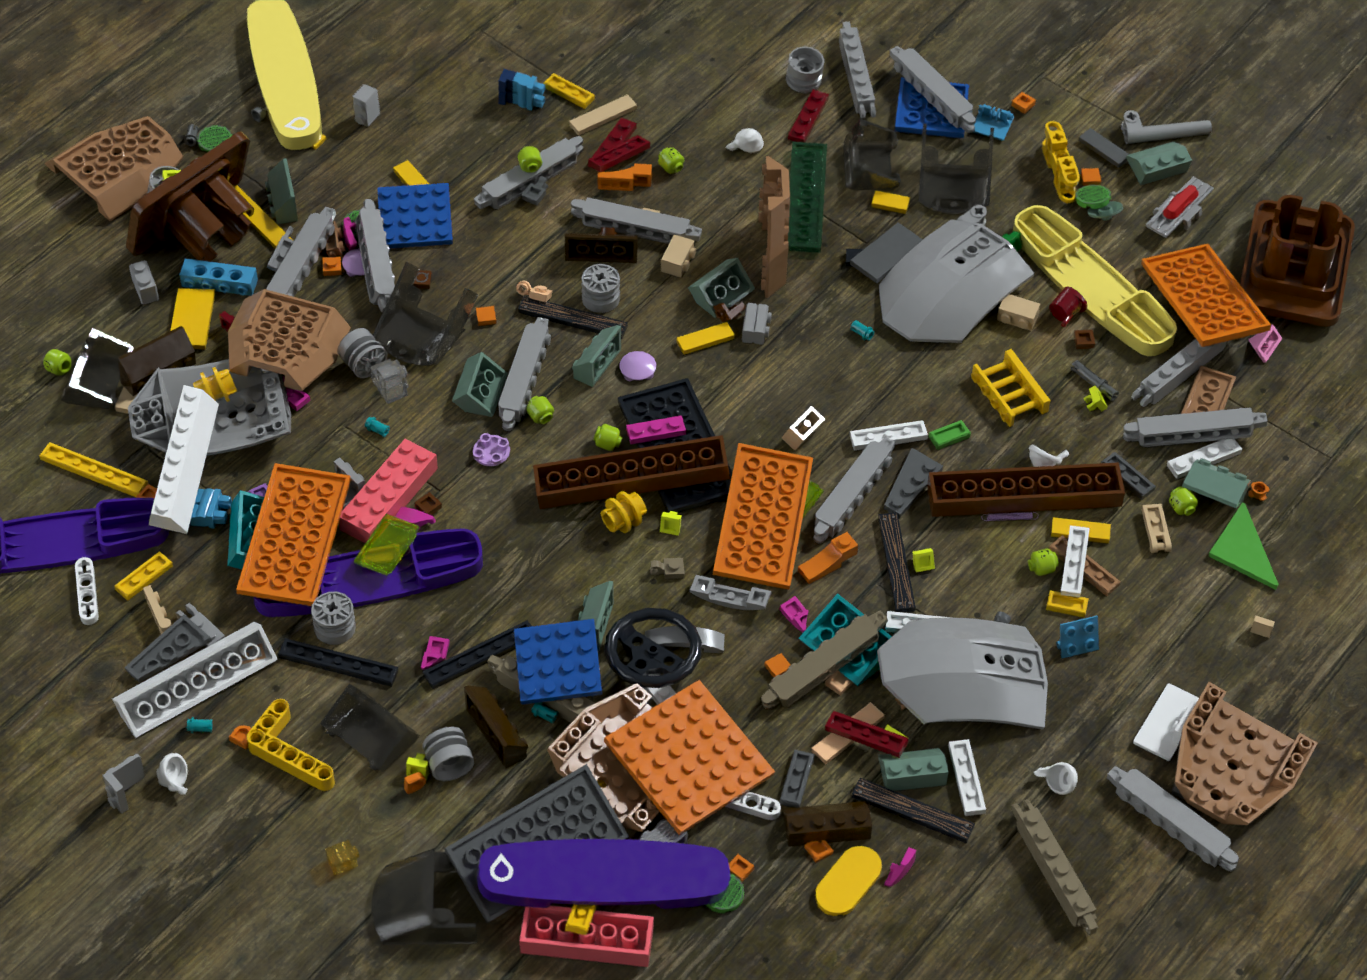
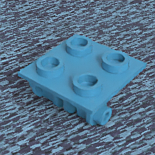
M986 104L980 105L973 132L1004 141L1014 119L1011 111L1001 110V108L995 111L996 107L992 109L991 106Z
M1098 616L1060 624V639L1056 642L1058 649H1061V658L1099 650Z

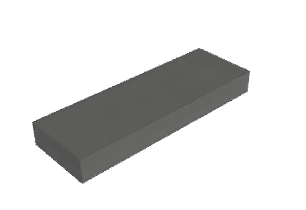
M1090 128L1079 136V142L1117 168L1128 161L1126 156L1129 154L1093 129Z
M1116 452L1101 461V463L1119 462L1123 485L1141 500L1155 491L1156 486Z
M794 750L780 798L781 805L793 808L801 806L815 754Z

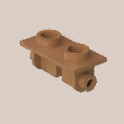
M334 221V233L328 238L326 244L327 255L329 257L340 255L343 259L345 245L341 238H344L342 228H338Z

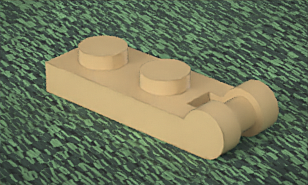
M1162 504L1142 505L1141 510L1151 553H1158L1160 550L1171 552L1172 545ZM1157 540H1163V543H1158Z
M151 585L143 588L145 599L162 634L171 626V621L167 618L164 606H159L161 600L158 592H153Z

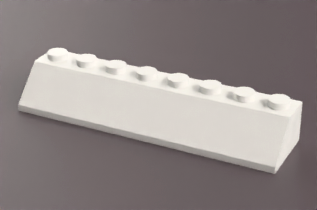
M183 385L149 520V525L185 534L188 532L219 406L202 389Z
M253 622L112 700L120 716L136 738L278 659L261 624ZM262 643L266 658L242 664V661L253 660L262 656L260 647L257 646V644ZM218 668V671L211 673V669Z

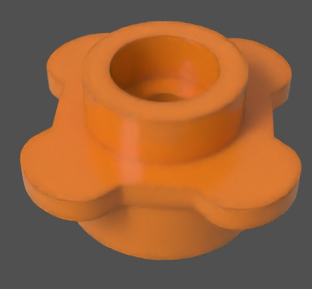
M1253 482L1251 490L1248 491V496L1265 501L1269 487L1263 482Z

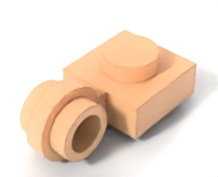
M520 281L516 286V290L520 295H529L531 299L547 302L552 296V290H548L545 286L539 285L531 288L530 283L527 281Z

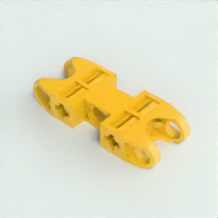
M1050 121L1045 125L1046 139L1042 142V151L1048 168H1052L1054 174L1053 182L1060 200L1064 203H1072L1076 200L1075 186L1078 185L1080 179L1074 157L1069 156L1067 150L1068 141L1061 124ZM1049 127H1056L1057 130L1052 131L1049 129ZM1069 193L1072 195V198H1067L1064 194Z

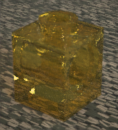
M349 839L325 848L326 858L334 876L358 867L357 858L360 856L356 846H351Z

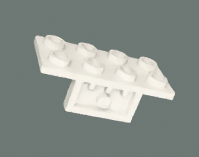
M1167 684L1133 743L1170 761L1180 744L1182 727L1199 698L1172 684Z

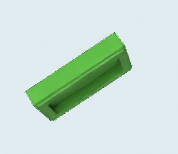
M960 420L929 432L928 437L936 449L939 450L970 438L971 433L964 422Z

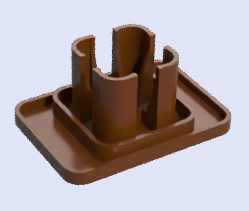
M241 131L235 133L202 157L194 159L186 168L174 176L166 178L158 187L138 200L133 206L130 215L126 241L128 251L133 256H138L159 241L166 242L175 236L197 260L210 262L218 254L207 242L216 232L230 246L240 241L247 234L251 226V222L243 213L246 212L250 217L254 213V208L234 186L238 185L242 180L250 139Z
M1285 195L1278 201H1260L1255 206L1240 281L1241 287L1264 315L1324 327L1335 325L1339 320L1355 229L1354 221L1350 217L1343 215L1341 208L1331 202L1321 201L1319 209L1301 206L1303 197L1296 195Z

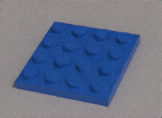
M901 77L895 131L964 138L965 130L961 127L956 128L910 82ZM950 83L968 101L969 84Z
M448 183L378 187V206L381 217L384 220L383 229L386 232V244L389 248L453 244Z
M594 619L514 629L521 705L602 695Z

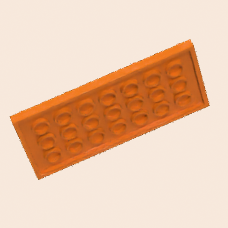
M1209 244L1142 259L1141 265L1202 347L1271 331L1269 321Z
M738 443L712 575L787 590L790 589L811 474L812 457Z
M274 464L236 588L237 594L312 606L319 594L350 485V475Z

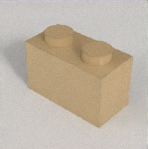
M674 235L661 259V272L682 277L684 271H687L689 268L690 259H693L696 254L694 240Z
M1009 294L1001 302L997 320L1032 331L1039 315L1040 303Z
M811 406L786 431L782 439L792 449L797 450L818 429L825 418Z

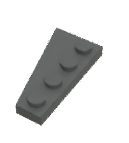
M911 448L884 504V510L889 513H898V518L900 519L926 490L929 472H942L943 465Z
M182 615L124 668L140 683L210 643L212 639L186 615Z

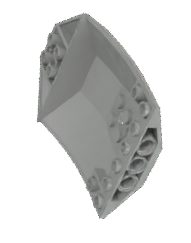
M951 219L910 250L879 284L882 322L909 341L962 343V340L998 303L1032 278L1034 272L1010 242L979 223ZM955 260H963L965 263L958 264Z
M229 359L182 368L159 369L158 367L128 406L133 439L166 453L183 385L194 387L193 383L202 379L201 372H204L205 377L214 375L213 367H216L218 372L225 369L229 370ZM252 366L248 376L230 372L237 392L228 396L229 402H226L225 397L216 400L219 406L207 455L235 451L291 434V412L282 374ZM255 408L253 412L248 413L249 409ZM231 412H238L235 418H228Z
M970 618L921 619L909 621L877 650L882 685L923 724L945 721H980L1037 729L1045 728L1048 681L1042 650L1024 626ZM984 656H988L993 661V664L986 662Z

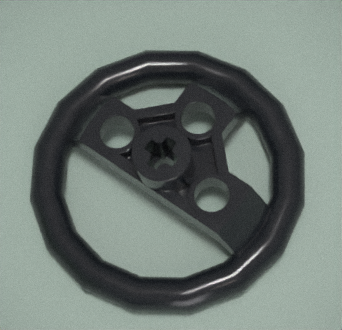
M644 608L629 612L614 623L606 635L604 654L610 669L623 681L633 685L637 683L643 688H662L679 683L694 671L701 659L702 641L696 627L683 615L665 608ZM645 620H664L676 625L688 638L690 643L689 656L686 659L678 657L636 631L633 624ZM618 639L624 649L632 654V661L628 665H624L620 661L616 652ZM640 642L642 645L634 646L633 643ZM673 662L674 664L667 666L664 663ZM637 665H644L645 668L639 669V668H637L636 666H637ZM664 673V675L648 676L649 674Z

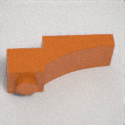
M634 164L633 167L620 171L598 172V189L633 191V186L651 187L652 164Z
M846 532L832 539L831 543L821 552L798 566V572L810 584L841 567L843 561L857 555L858 544Z

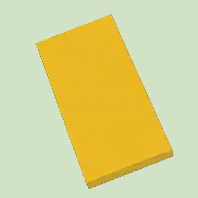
M178 288L171 331L182 326L194 349L206 350L215 289Z

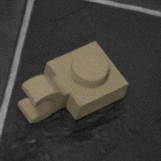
M664 558L663 563L653 560L651 561L650 574H664L665 579L684 578L683 558Z

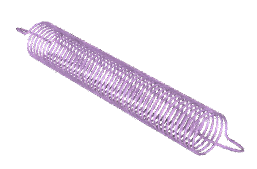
M1032 512L988 514L990 518H987L988 521H1005L998 520L1001 518L1033 520L1027 519L1033 515ZM1012 514H1017L1019 517H1013Z

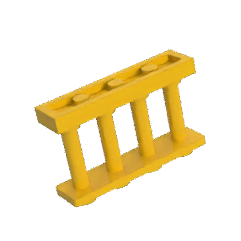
M1012 349L1005 351L1002 363L981 370L978 364L973 365L972 380L979 385L983 395L988 397L992 407L999 412L1001 419L1009 427L1014 425L1016 415L1036 408L1041 414L1049 411L1051 400ZM1004 369L1009 370L1012 374L994 383H991L987 376ZM1013 382L1019 383L1022 387L1003 396L996 390ZM1023 395L1031 399L1030 402L1013 409L1006 403Z

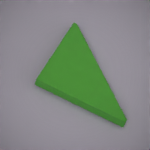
M1242 502L1209 552V557L1276 590L1278 587L1277 579L1245 503Z

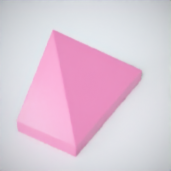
M1271 325V331L1256 334L1249 339V342L1264 363L1267 362L1282 337L1274 325Z

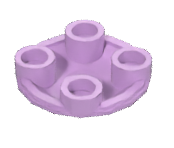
M360 248L347 252L342 261L347 275H365Z
M634 351L623 356L620 361V370L627 381L649 380L654 376L656 362L650 354Z
M484 433L475 443L472 452L474 459L484 466H496L508 458L510 446L506 438Z

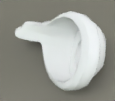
M747 128L739 131L735 140L727 145L726 149L733 151L739 148L749 153H756L763 148L764 142L759 132Z
M1033 444L1029 447V456L1033 467L1060 465L1062 460L1069 456L1067 450L1058 456H1053Z
M170 753L163 758L157 769L158 783L168 787L172 792L185 795L187 789L183 785L187 779V764L181 755Z
M1060 762L1034 771L1036 776L1046 777L1048 786L1059 795L1069 794L1076 787L1078 780L1077 772L1068 763Z

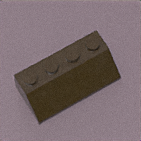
M565 233V261L637 263L638 235Z
M179 326L118 357L120 383L132 396H135L141 391L158 367L159 369H170L195 365V350L184 328Z
M465 686L466 710L504 767L508 768L526 759L528 744L524 738L519 737L515 724L509 722L504 708L500 709L496 696L493 693L490 694L485 687Z
M865 801L783 809L788 847L802 846L812 841H819L821 843V841L825 840L827 843L871 839L872 822L870 810Z

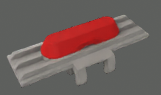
M1193 176L1177 193L1172 191L1169 197L1153 210L1154 216L1146 223V227L1165 238L1181 222L1184 224V230H1188L1191 226V218L1195 215V219H1199L1202 215V207L1198 205L1214 188Z

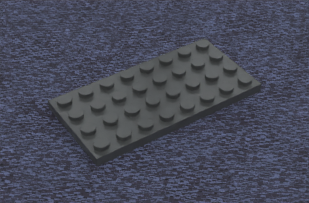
M585 764L444 848L486 923L515 905L491 902L480 893L477 884V872L480 857L486 849L491 846L519 842L566 839H626L629 836L588 765Z

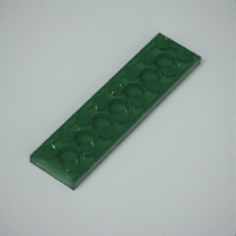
M792 142L788 251L821 253L827 144Z

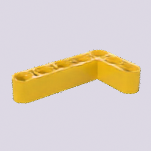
M274 700L247 734L250 752L319 790H331L335 785L332 767L276 738L290 721L291 715L289 704L286 700Z

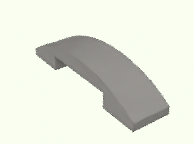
M699 575L695 576L690 589V593L701 599L740 610L765 609L771 595V591L752 587L751 591L715 584V579Z
M677 626L660 627L645 631L646 637L662 647H690L686 634ZM696 627L704 652L724 653V634Z

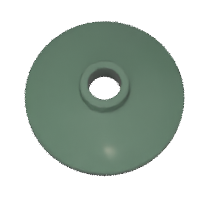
M1109 201L1107 206L1099 209H1091L1090 207L1088 215L1093 218H1101L1104 221L1110 220L1112 216L1123 210V204Z

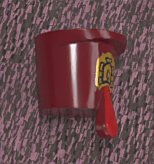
M1069 286L1064 287L1049 305L1050 312L1056 319L1062 321L1061 326L1064 328L1072 316L1077 312H1085L1088 308L1085 298L1077 290Z

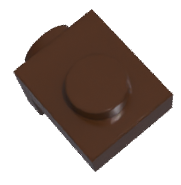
M743 302L733 304L729 308L726 307L725 303H720L713 307L716 316L722 322L731 319L735 320L742 315L741 311L746 308Z

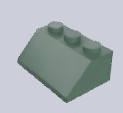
M1175 142L1126 156L1140 185L1185 173L1192 162L1186 147Z
M285 158L267 174L268 181L265 182L266 191L270 192V194H267L269 205H273V207H270L271 216L276 218L277 224L298 221L293 186L287 158Z
M738 258L725 260L688 287L696 303L713 317H717L713 309L715 305L725 303L726 307L729 308L755 289Z
M616 325L603 329L598 335L594 336L590 346L584 349L580 359L576 360L572 366L574 379L591 387L595 385L621 351V326Z
M483 352L468 358L452 402L465 412L493 416L508 373Z
M1200 458V460L1197 459L1193 462L1182 487L1237 508L1243 502L1251 480L1247 479V476L1244 474L1231 473L1224 466L1219 465L1216 467L1211 465L1209 460Z
M613 581L590 588L589 595L584 597V611H580L578 621L594 619L598 652L614 605Z
M939 748L903 752L900 758L890 754L878 755L885 788L899 791L947 784L948 768L945 755Z

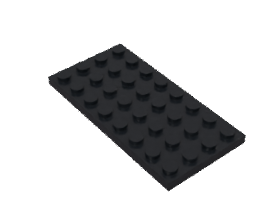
M688 378L618 397V404L628 425L682 416L686 435L636 443L638 448L715 436ZM729 464L730 479L659 490L658 493L667 513L670 511L679 513L727 499L733 473Z

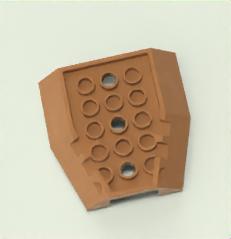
M147 116L89 135L45 162V165L55 174L62 171L97 202L99 212L111 221L132 208L138 200L147 194L150 174L154 169L160 166L176 167L183 159V155L170 134Z
M766 156L765 164H762V175H764L763 188L759 190V197L762 199L759 200V211L762 212H758V223H762V230H768L766 255L762 256V265L765 266L762 267V278L765 279H761V290H765V298H768L786 284L790 186L789 170L771 157Z
M263 289L244 299L228 331L229 372L248 376L252 366L284 374V387L303 391L336 362L339 356L337 353L339 343L350 332L351 327L334 307Z
M1208 682L1182 727L1174 783L1187 804L1222 824L1249 825L1293 789L1318 743L1301 733L1298 734L1295 740L1224 701L1223 698L1226 691ZM1244 734H1251L1254 740H1248ZM1227 764H1235L1237 770L1230 769ZM1210 794H1217L1220 800L1212 799Z
M636 683L585 708L548 747L547 751L557 773L562 777L587 764L596 781L602 780L606 783V788L601 789L623 827L643 831L660 811L603 741L607 735L652 709L647 704L652 696Z

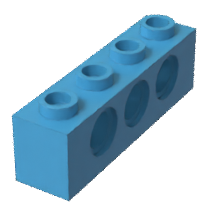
M193 259L184 260L179 274L182 287L215 289L218 292L249 296L253 295L258 281L257 271L254 267Z

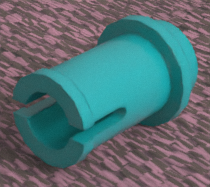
M858 320L851 324L850 330L862 336L863 340H871L874 336L872 327H867Z
M369 417L365 422V427L368 431L372 430L383 437H386L389 433L390 426L377 421L375 417Z
M543 702L535 703L531 710L535 717L539 716L552 724L557 719L555 716H558L557 711L544 706Z
M194 717L187 719V731H191V733H194V731L212 732L213 719H194Z

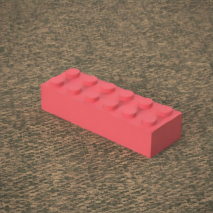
M404 439L344 508L339 520V529L372 547L393 522L392 520L400 508L405 507L438 469L437 455Z
M549 906L547 908L525 907L520 936V953L642 967L649 966L654 917L595 910L587 935L565 931L572 908Z

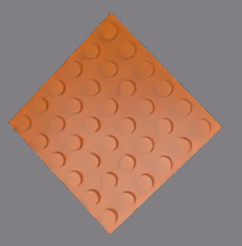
M700 680L607 735L603 740L678 835L683 834L772 777L775 773L774 769Z

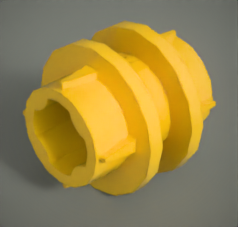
M213 367L214 375L205 377L204 372H201L202 379L194 382L193 386L194 388L204 390L215 401L225 397L226 402H229L228 396L237 392L228 369L218 372L216 367Z
M621 491L616 495V499L609 498L606 500V508L600 514L604 524L611 532L620 530L623 533H628L631 530V525L636 527L641 525L642 516L647 513L644 501L636 492L627 494Z

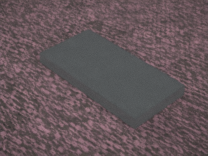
M898 222L852 258L850 265L878 283L923 239Z

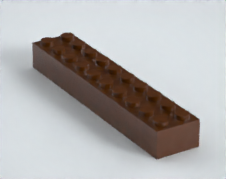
M723 435L533 465L540 509L615 498L621 491L627 494L632 492L640 494L730 479Z
M1119 462L929 472L927 482L932 517L1122 507L1125 496Z

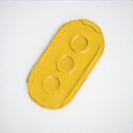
M856 846L846 850L816 888V901L820 910L830 916L849 914L879 878L882 868L879 855L874 850L864 846Z

